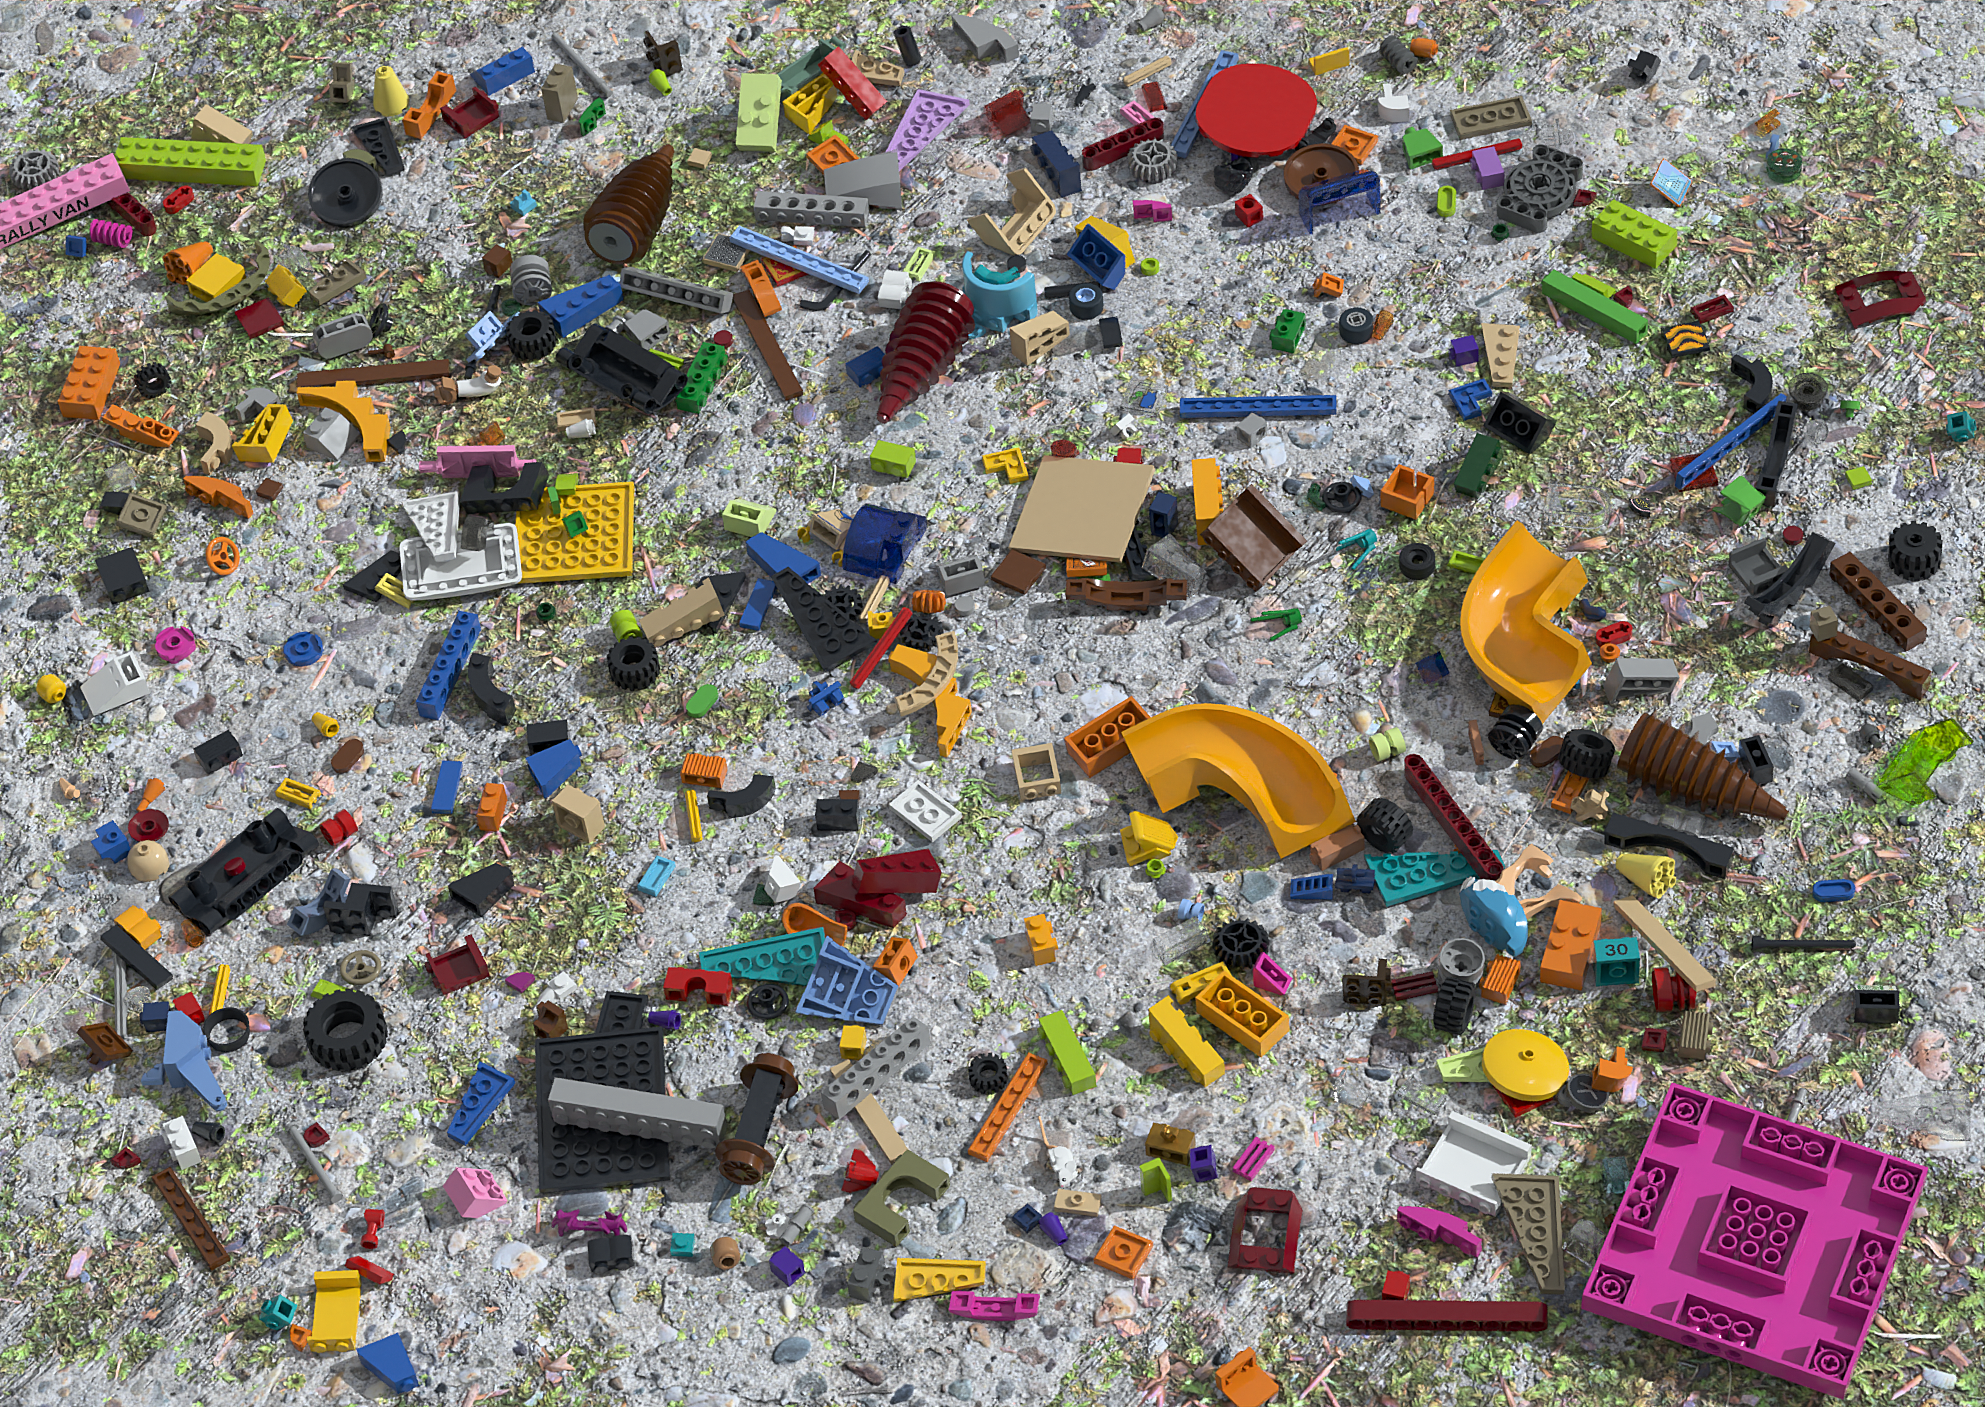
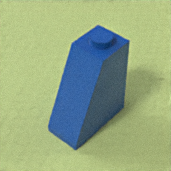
M571 739L526 758L528 771L544 799L549 797L581 766L579 757L582 756L578 745L574 746Z
M399 1333L356 1349L361 1364L397 1394L411 1391L419 1386Z

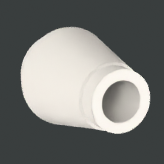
M586 418L567 427L566 433L569 439L586 438L596 434L593 420Z

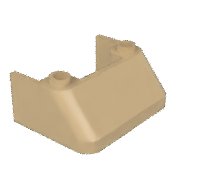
M1026 167L1006 174L1007 178L1017 189L1012 195V203L1017 212L1001 230L987 213L967 219L968 223L985 244L1013 256L1022 254L1056 213L1054 203Z

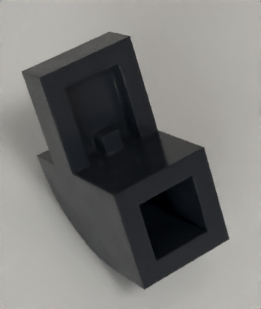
M1640 50L1637 59L1633 60L1630 58L1627 64L1631 69L1629 77L1646 84L1649 83L1655 76L1662 60L1657 55Z

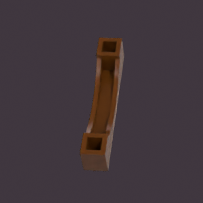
M1837 631V636L1817 641L1814 634L1810 637L1809 653L1825 660L1839 658L1869 667L1894 682L1902 689V693L1920 701L1930 687L1931 670L1839 631Z

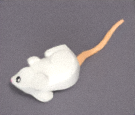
M1038 1116L1044 1143L1050 1149L1048 1150L1052 1170L1055 1171L1056 1181L1059 1180L1060 1186L1063 1187L1077 1177L1078 1172L1075 1170L1077 1165L1073 1161L1072 1153L1068 1148L1049 1145L1041 1117Z

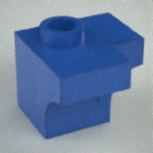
M113 820L95 829L98 838L92 840L91 844L101 859L110 858L116 864L128 856L131 849L128 840Z

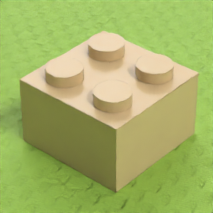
M567 784L552 800L558 826L589 844L605 828L599 800L584 794L579 788H574Z

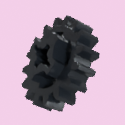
M840 584L838 589L832 586V591L825 590L826 596L822 595L825 599H828L850 619L857 620L856 614H860L861 608H863L861 595L857 594V589L851 591L849 585L843 588L842 584Z
M923 612L918 617L913 614V618L909 619L900 631L902 643H905L906 647L919 648L920 651H924V648L930 651L932 645L937 647L935 636L944 634L942 622H938V617L932 618L930 613L924 616Z

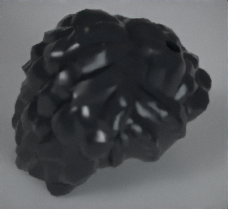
M1245 156L1232 160L1225 165H1217L1214 168V184L1228 195L1239 194L1251 181L1253 167L1250 166Z

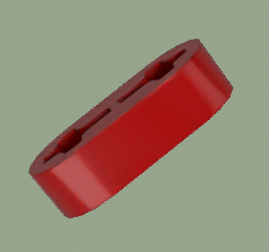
M181 186L163 200L165 212L175 214L194 200L193 189L190 186Z
M1621 621L1601 628L1596 632V644L1601 647L1608 643L1618 645L1632 638L1633 627L1629 622Z

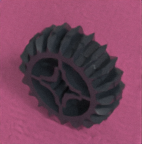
M1240 917L1237 921L1230 919L1229 924L1223 922L1222 927H1217L1212 942L1214 955L1218 957L1219 963L1223 961L1226 967L1231 965L1233 970L1236 967H1240L1242 971L1244 967H1248L1251 970L1252 964L1255 965L1261 952L1268 954L1270 945L1268 933L1264 930L1263 925H1258L1256 920L1250 922L1249 918L1242 921Z

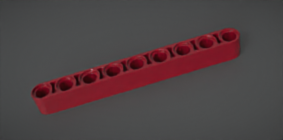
M1418 754L1407 755L1404 759V776L1479 878L1493 881L1498 880L1501 872L1504 870L1502 863L1424 759Z
M1351 1300L1346 1304V1326L1354 1330L1540 1332L1548 1328V1306L1538 1301Z

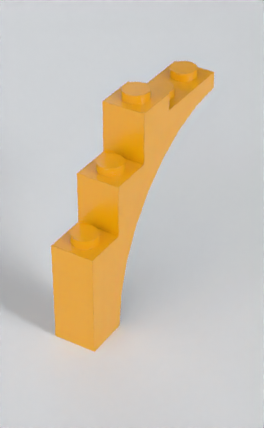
M336 381L335 387L297 388L300 406L329 408L342 414L359 430L363 437V452L366 462H385L388 448L387 439H389L391 429L388 414L374 415L375 410L372 398H358L355 381Z

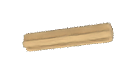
M1166 55L1123 77V83L1130 87L1172 64L1171 58Z
M881 575L859 615L860 623L868 624V611L875 612L890 583L888 576Z

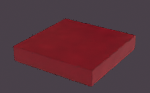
M269 297L234 312L249 339L284 325L283 319Z

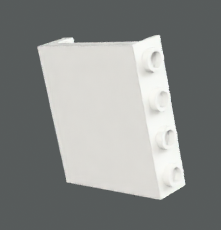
M1452 1111L1448 1117L1447 1128L1421 1169L1417 1167L1416 1182L1425 1188L1438 1191L1443 1196L1452 1197L1464 1205L1475 1207L1484 1214H1491L1496 1217L1503 1204L1491 1179L1492 1173L1521 1174L1531 1158L1532 1145Z

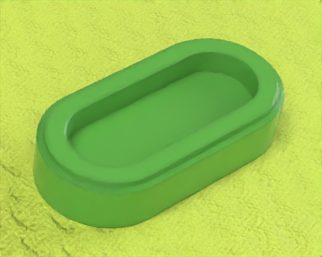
M705 684L691 697L686 704L687 714L690 717L700 718L707 713L719 697L716 686Z

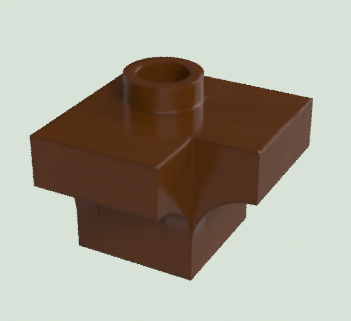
M549 1000L546 1003L541 1001L536 1006L538 1018L533 1022L536 1036L541 1039L561 1037L568 1029L564 1010Z

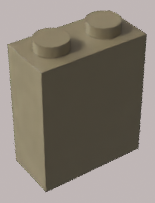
M555 63L542 85L541 91L547 120L564 123L578 100L573 68Z

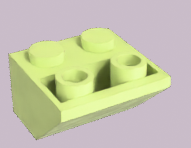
M742 499L730 500L722 513L724 529L749 537H753L760 532L764 533L774 517L776 509Z

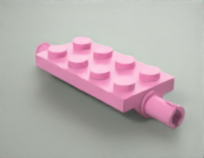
M515 445L437 446L438 459L436 461H419L420 473L442 474L443 478H468L472 466L490 465L496 477H519L524 463L536 462V459L519 460Z

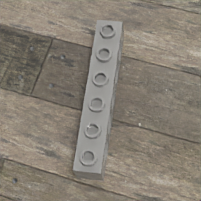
M758 191L754 203L755 220L866 227L869 205L868 198Z
M634 267L622 268L619 281L621 288L721 314L730 312L733 293Z
M911 1017L821 1092L824 1109L837 1119H841L931 1044L928 1026L915 1017Z

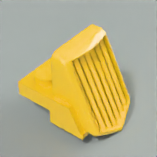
M1138 811L1129 813L1132 825L1120 829L1126 860L1130 867L1147 859L1160 860L1170 856L1171 850L1175 848L1178 840V835L1171 825L1166 821Z

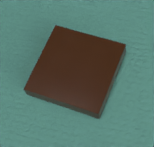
M1011 549L991 575V581L1025 595L1046 569V564Z

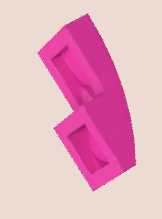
M1132 200L1134 219L1153 217V222L1172 221L1171 204L1154 200Z

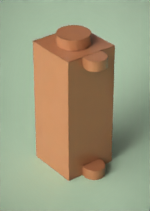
M1353 823L1310 844L1311 854H1309L1313 865H1317L1321 871H1324L1365 850V840L1360 827Z

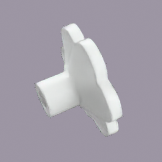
M775 1214L772 1219H768L765 1222L767 1235L770 1237L775 1236L779 1239L788 1227L790 1218Z

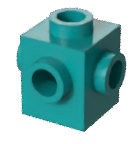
M1967 411L1947 415L1948 424H1946V431L1948 436H1951L1955 442H1966L1969 439L1975 438L1976 422Z
M279 1294L264 1301L260 1309L262 1312L259 1320L265 1323L268 1328L278 1330L291 1323L298 1305Z

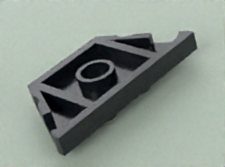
M745 572L701 577L696 589L704 585L702 581L709 578L725 615L717 621L707 623L713 633H718L746 579Z

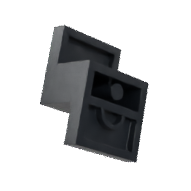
M352 882L345 903L325 901L323 905L330 932L354 934L357 936H371L376 916L397 918L399 912L392 886Z

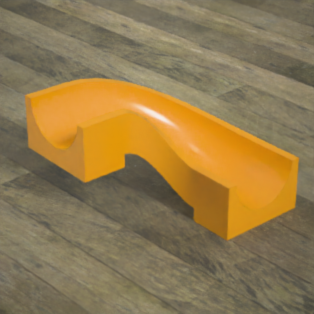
M1516 520L1483 561L1467 589L1461 609V635L1477 671L1485 682L1495 692L1505 698L1509 705L1516 704L1530 709L1540 718L1543 724L1592 664L1584 644L1550 622V619L1559 609L1564 612L1587 584L1588 579L1580 560L1573 556L1570 561L1556 556L1541 545L1527 531L1525 526Z
M1189 704L1159 713L1121 732L1139 773L1162 813L1200 796L1197 786H1215L1236 798L1259 820L1281 859L1356 822L1341 784L1321 754L1309 742L1288 727L1259 713L1224 704Z

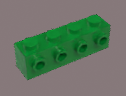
M707 342L702 343L686 374L688 382L676 397L678 410L699 414L702 407L706 406L709 393L713 392L716 379L720 378L722 367L727 364L728 355L725 353L724 346Z

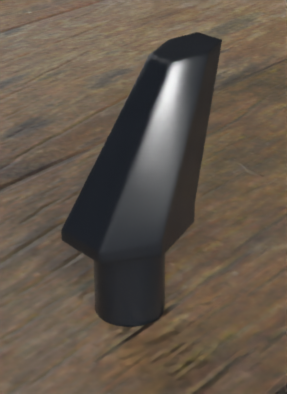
M1094 83L1087 86L1082 84L1074 100L1076 106L1089 97L1090 92L1096 90Z

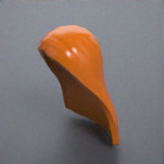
M792 903L783 910L781 921L788 934L823 927L825 938L829 936L838 945H844L847 937L846 925L833 921L803 903Z

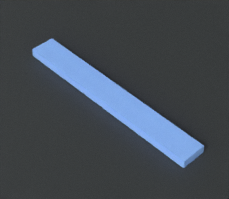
M738 226L729 237L730 242L858 294L861 293L869 282V277L742 226Z

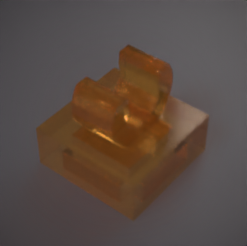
M1774 108L1754 124L1758 129L1765 126V130L1771 133L1774 130L1771 124L1775 128L1781 125L1780 121L1775 119L1780 113Z
M491 422L479 433L482 441L488 446H497L506 438L497 422Z

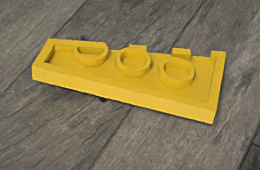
M897 1258L893 1300L894 1302H900L985 1285L986 1261Z

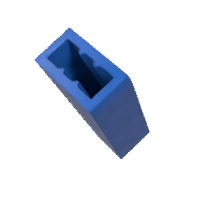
M762 532L745 542L748 556L770 577L786 567L791 568L807 584L821 576L820 563L817 560Z

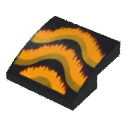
M1699 321L1661 328V335L1667 343V351L1672 358L1710 351L1707 337Z

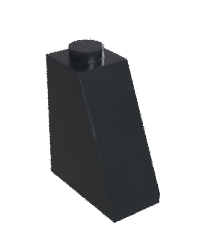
M494 863L448 885L450 897L478 916L483 917L515 885L513 873L508 867Z

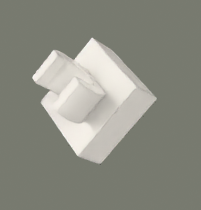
M1129 413L1110 429V432L1114 436L1120 432L1121 437L1126 440L1129 437L1126 430H1129L1132 434L1136 431L1135 426L1130 424L1134 418Z

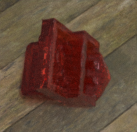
M1021 89L1018 91L1014 90L984 106L983 113L1004 136L1016 132L1030 123V118L1023 108L1024 94Z

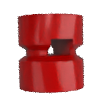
M345 809L334 814L333 819L328 818L319 824L323 836L333 847L342 842L344 836L350 837L358 831L356 822Z

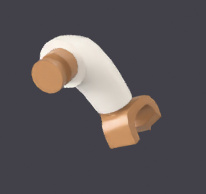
M490 365L487 371H484L479 377L458 380L457 384L451 378L442 377L441 385L435 387L434 396L440 404L448 405L455 402L457 394L458 397L489 395L501 383V369L496 365Z

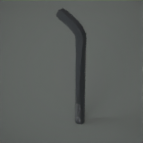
M865 250L849 270L857 273L871 256L870 251ZM836 285L821 302L801 300L800 308L814 311L825 310L843 290V287Z

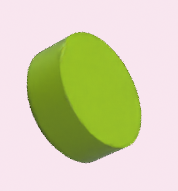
M1146 258L1141 261V272L1144 275L1153 276L1159 272L1160 267L1157 259Z

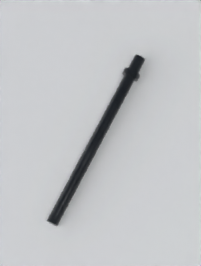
M495 284L485 314L489 311L493 314L501 290V286ZM475 359L465 366V380L472 379L473 373L477 370V361Z

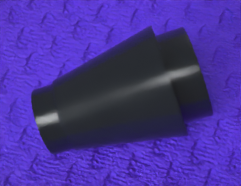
M196 1121L192 1125V1133L211 1143H219L225 1136V1128L219 1122Z

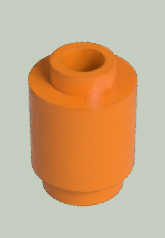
M1412 39L1410 52L1415 56L1433 58L1438 53V44L1432 39Z

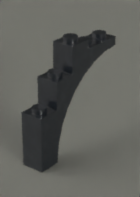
M1812 532L1794 562L1770 588L1761 594L1747 596L1744 604L1750 606L1748 610L1759 617L1758 621L1766 626L1770 624L1778 625L1788 604L1795 606L1806 584L1814 585L1835 542Z

